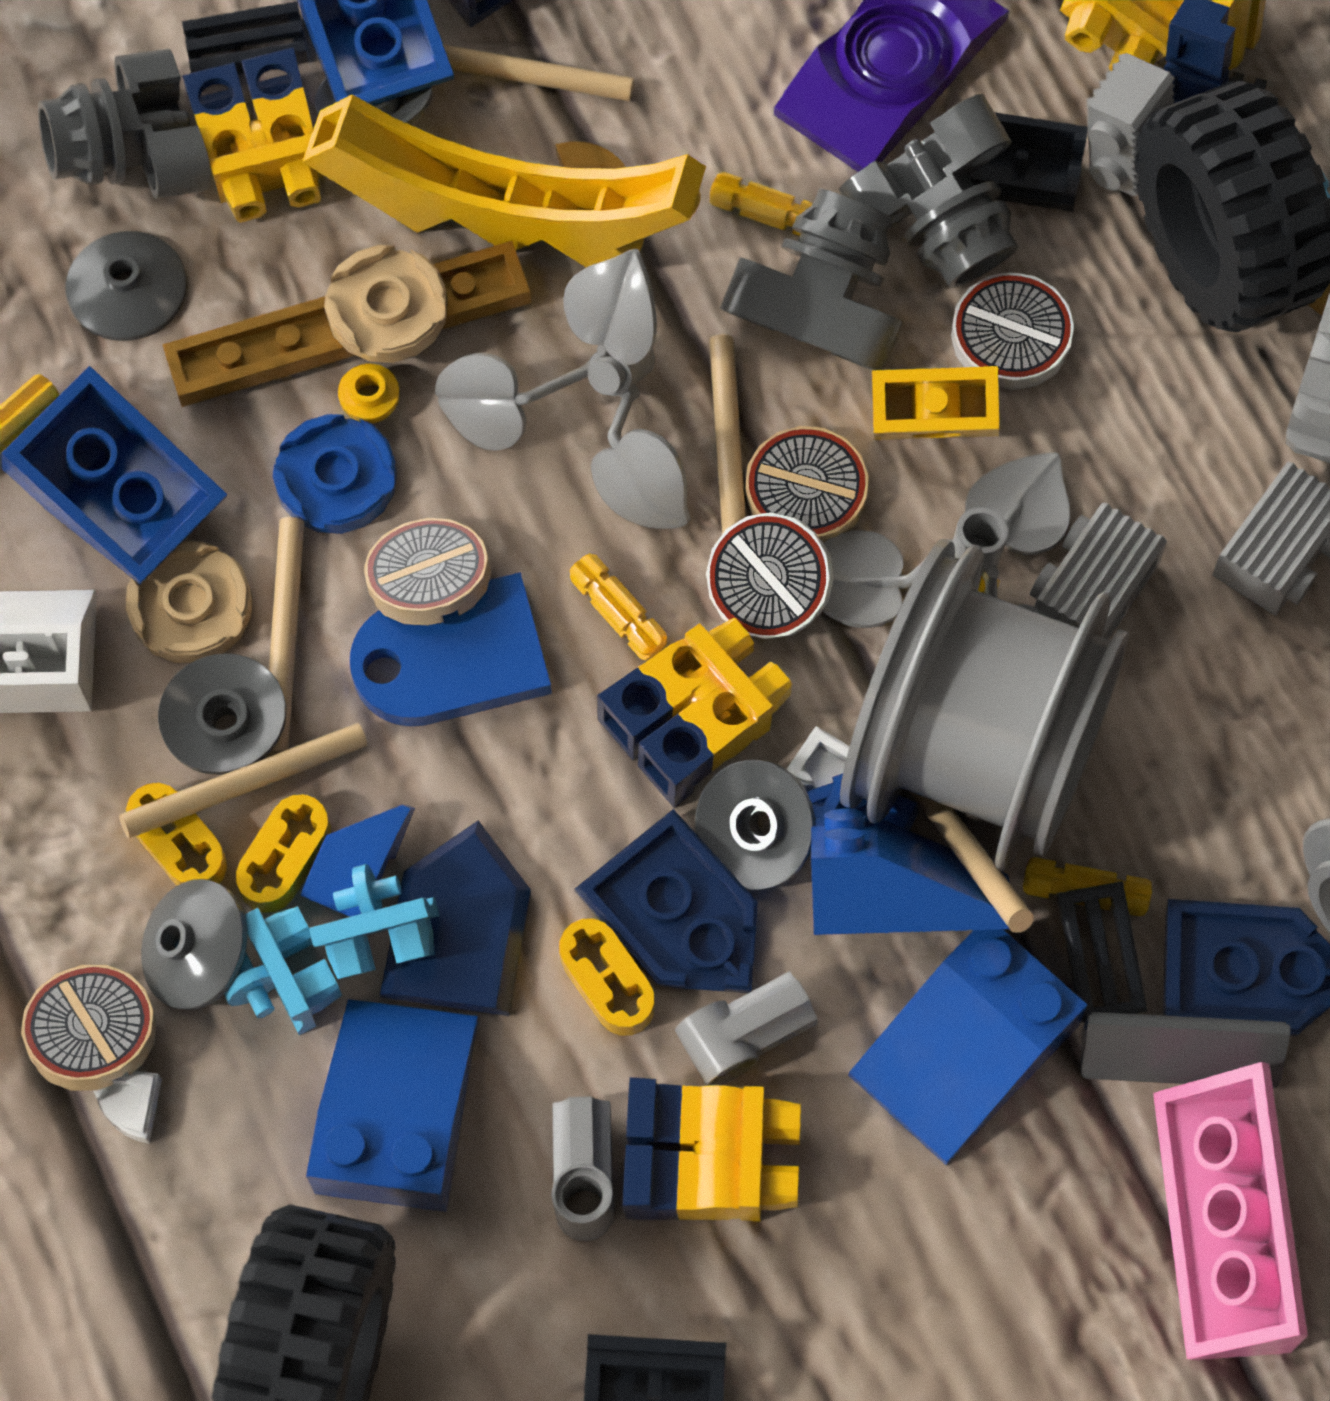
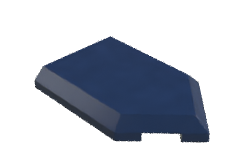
M674 809L574 889L575 893L598 919L606 923L614 931L628 953L659 987L737 993L751 992L758 902Z
M477 820L403 871L401 882L402 894L399 895L397 904L419 898L428 899L435 897L440 916L430 919L433 929L434 955L396 964L390 940L380 991L381 998L510 1016L531 889L480 821Z
M1168 899L1165 914L1163 1016L1286 1022L1287 1025H1290V1036L1297 1037L1330 1008V943L1317 931L1318 926L1300 908Z

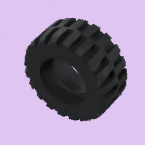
M1243 81L1228 82L1155 111L1141 128L1142 131L1138 135L1136 148L1139 153L1135 156V171L1139 175L1137 191L1139 200L1143 202L1145 210L1143 217L1148 232H1151L1156 244L1154 248L1161 263L1164 262L1170 273L1168 278L1174 288L1182 292L1185 297L1184 302L1191 311L1200 313L1203 322L1209 326L1216 327V329L1229 332L1244 331L1311 304L1322 296L1330 284V198L1327 197L1323 182L1326 180L1320 164L1316 165L1310 152L1312 146L1305 133L1298 131L1295 126L1296 119L1287 108L1278 105V98L1270 91L1261 89L1259 85Z
M290 1204L272 1211L271 1215L267 1216L262 1223L261 1233L256 1235L253 1241L247 1264H244L238 1281L239 1287L235 1300L232 1301L227 1319L229 1322L225 1338L222 1340L218 1372L212 1391L213 1401H369L373 1379L380 1360L383 1336L386 1332L389 1303L392 1299L394 1285L392 1280L396 1264V1257L394 1256L396 1245L393 1236L380 1224Z

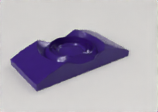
M863 0L842 28L814 49L775 105L774 116L857 172L875 160L882 162L1006 22L1009 10L994 0Z

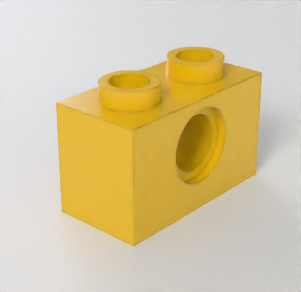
M998 366L872 370L873 431L875 440L992 437L999 435Z

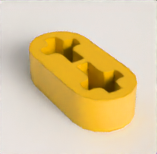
M162 783L146 784L138 788L130 796L126 812L177 793V791L171 786ZM196 813L171 822L175 829L169 834H166L161 827L136 836L176 886L195 879H205L217 883L224 879L227 870L226 856L217 838ZM187 842L199 856L209 851L205 857L209 866L206 871L199 874L196 869L189 868L182 872L187 867V864L179 847Z
M300 794L291 795L281 800L273 809L240 860L236 870V884L245 903L252 909L258 908L260 912L267 913L276 912L286 907L293 900L309 875L326 835L331 833V824L326 810L317 799ZM306 814L311 815L310 820L315 830L314 833L310 835L301 832L297 835L290 848H287L286 846L291 839V832L287 822L290 819L300 822L305 818ZM278 858L281 859L276 869L281 885L277 889L266 886L261 893H258L252 876L256 872L268 874Z
M594 918L580 919L571 923L563 931L559 941L560 961L564 971L600 1023L609 1032L619 1036H632L643 1031L651 1023L655 1013L654 991L650 982L614 931L606 923ZM585 938L591 945L597 944L600 941L604 943L600 947L601 961L606 968L604 971L599 973L592 962L586 957L578 961L574 959L578 954L576 943L578 940ZM615 981L626 996H632L636 993L640 995L636 1001L638 1011L636 1015L629 1017L624 1010L617 1011L614 1014L610 1011L614 1007L613 993L608 987L610 983Z

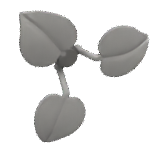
M631 249L614 258L587 266L575 274L565 288L563 303L569 326L583 342L598 345L597 352L593 354L590 361L580 368L522 393H517L518 379L513 366L508 361L488 353H473L463 356L448 365L439 375L436 381L435 394L438 396V403L445 415L468 441L478 447L493 451L509 448L523 436L527 423L521 405L532 403L584 378H588L591 386L601 394L610 396L620 395L622 399L607 435L612 447L596 454L591 463L592 477L598 493L614 512L626 520L641 526L672 529L683 527L691 521L687 506L686 474L682 461L673 446L661 435L644 429L632 430L623 437L621 436V431L631 405L640 396V391L635 384L647 376L655 364L653 351L657 334L655 301L650 279L638 249Z
M1056 452L1044 453L1013 460L983 475L970 489L965 502V513L958 520L953 539L946 540L954 543L955 557L958 559L970 546L975 544L981 546L984 553L981 576L985 580V594L998 598L997 578L999 570L997 566L1004 546L1020 555H1036L1049 551L1063 539L1069 525L1070 504L1063 481L1060 455ZM858 530L845 532L824 542L831 556L834 581L828 604L822 612L840 623L857 628H872L893 621L902 606L899 588H910L923 562L909 574L901 576L903 557L899 549L884 535L873 531ZM1017 605L1025 609L1034 611L1036 613L1042 614L1044 616H1047L1041 611L1034 608V606L1032 605Z

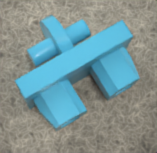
M364 864L352 869L354 887L333 893L338 911L359 906L362 914L309 928L313 947L325 946L327 957L337 979H343L376 970L367 935L388 930L396 964L434 955L433 929L430 919L440 915L435 897L428 899L419 898L382 908V899L402 894L400 881L397 876L376 881L370 866Z
M294 907L276 913L266 919H263L258 908L246 913L247 934L263 965L254 968L247 953H245V958L237 977L230 988L224 993L228 1004L240 1006L250 1003L257 1018L266 1017L275 1010L267 994L275 988L298 1035L317 1027L312 1015L329 1006L341 997L342 993L325 959L293 975L290 972L284 959L313 945L309 927L300 909Z

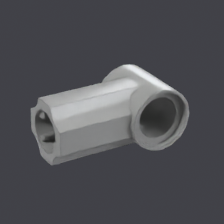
M789 971L729 1004L723 1000L700 1008L677 1025L675 1032L706 1086H722L751 1069L758 1062V1056L817 1025L818 1018L801 983Z
M592 1096L568 1097L566 1100L555 1102L552 1105L554 1183L551 1195L557 1224L563 1233L574 1240L590 1241L598 1239L609 1230L615 1215L610 1101L595 1099ZM581 1191L593 1192L602 1200L594 1212L586 1215L572 1213L566 1208V1203L572 1195Z

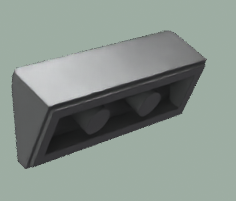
M1091 1012V1014H1088L1081 1031V1074L1086 1079L1186 1084L1264 1062L1270 1064L1274 1089L1279 1086L1282 1080L1290 1038V1025H1287L1286 1022Z

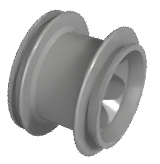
M940 539L933 546L915 576L877 663L846 758L840 788V802L842 805L852 809L858 806L862 799L868 800L867 817L871 823L875 824L881 822L887 816L898 795H900L902 789L1001 826L1003 830L997 848L995 866L1001 872H1004L1011 866L1026 836L1035 839L1034 854L1044 857L1048 852L1074 796L1105 716L1124 659L1129 632L1118 629L1111 640L1102 637L1111 602L1109 593L1105 591L1096 596L1079 628L978 591L984 562V553L981 546L977 544L970 546L958 559L955 557L954 543L946 539Z

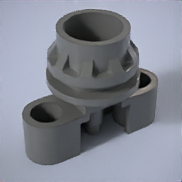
M169 48L116 56L114 68L118 91H112L107 80L99 78L92 81L91 93L85 84H73L58 98L39 101L38 121L41 142L48 170L54 180L72 177L91 186L101 184L105 172L111 184H118L124 182L126 167L142 165L155 199L210 190L211 171L207 150L199 127H190L188 112L179 108V82H181V75L173 53Z
M978 94L960 102L930 122L934 133L923 141L915 139L905 146V153L889 164L875 160L850 177L839 188L841 195L869 205L891 216L893 221L890 228L913 213L917 221L906 231L904 238L911 247L922 245L917 252L922 264L940 272L949 288L962 286L981 277L1007 260L1018 249V245L1010 233L1011 211L1003 200L995 201L1001 193L997 182L987 181L974 185L969 177L970 174L1004 152L1012 143L984 94Z
M819 188L812 206L797 215L792 226L793 230L801 233L798 241L784 238L781 248L800 257L793 276L740 257L719 309L769 330L779 331L801 342L827 350L837 357L870 370H884L903 321L851 299L858 281L877 287L881 286L884 278L872 270L875 264L882 266L887 264L890 256L887 233L893 218L857 200Z

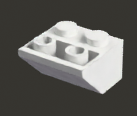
M95 590L0 592V713L91 711L97 593Z

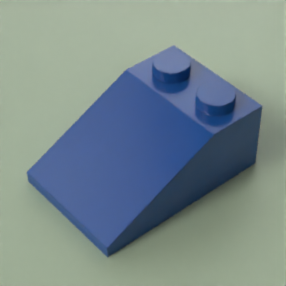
M297 0L311 41L336 102L353 94L371 105H376L454 80L451 65L427 0Z
M90 365L1 453L2 470L45 510L140 585L227 497L225 491Z
M834 809L826 812L824 818H815V825L811 827L814 935L1009 929L950 848L884 819L873 824L867 816L863 817L862 811L856 809ZM1002 872V874L1010 883L1009 875L1005 872Z
M973 930L933 972L849 1071L848 1076L942 1163L947 1165L1079 1027L1087 1004L1005 930Z
M348 999L317 1112L306 1177L316 1195L447 1212L478 1016Z

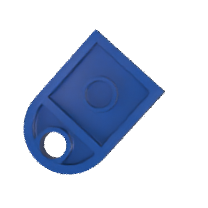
M521 572L490 579L486 593L472 609L460 616L458 610L451 614L443 615L444 622L429 626L403 624L377 611L360 627L350 650L351 675L360 699L375 715L396 725L412 727L430 725L552 694L549 675ZM390 658L398 662L401 669L394 680L379 684L372 682L366 677L365 674L368 666L377 659Z

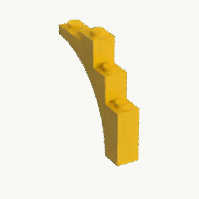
M353 94L320 110L302 161L417 233L452 219L494 246L512 241L515 250L543 240L584 267L614 258L631 249H638L640 252L645 237L690 220L701 200L699 189L706 169L705 165L688 154L656 164L618 169L567 168L528 163L481 152L437 137L388 115Z

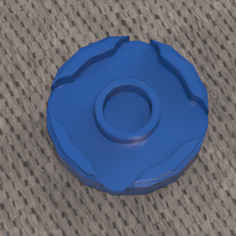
M326 414L306 420L287 434L279 447L280 453L276 458V464L274 463L272 477L281 506L291 517L303 520L305 527L318 533L343 534L367 526L385 511L395 493L397 467L389 441L373 424L362 419L358 422L354 419H345L344 415Z

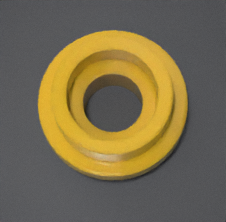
M361 364L350 369L342 377L338 386V398L343 411L349 417L359 422L362 419L374 424L383 421L395 410L399 402L400 390L396 377L389 369L378 364ZM373 385L379 387V390L372 396H362L358 393V390L365 386Z

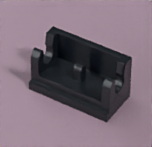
M995 112L1012 143L1000 155L969 175L974 185L987 181H996L1001 189V193L996 200L1073 212L1088 127Z
M588 1334L584 1401H723L726 1343Z

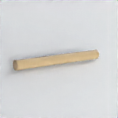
M443 44L451 68L455 71L624 101H631L633 95L634 78Z
M727 334L715 335L709 340L722 534L727 528L746 517L734 338Z
M285 517L279 521L269 671L278 681L284 694L286 722L279 741L266 758L289 749L304 521L295 517Z
M355 723L119 814L124 833L130 839L367 747L365 733L361 725Z
M910 792L1009 929L1016 933L1027 930L1033 922V914L1002 872L996 868L993 860L954 808Z

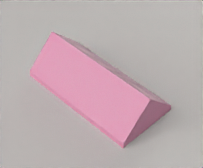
M1260 1062L1154 1092L1187 1359L1204 1360L1292 1353L1308 1334L1270 1064Z

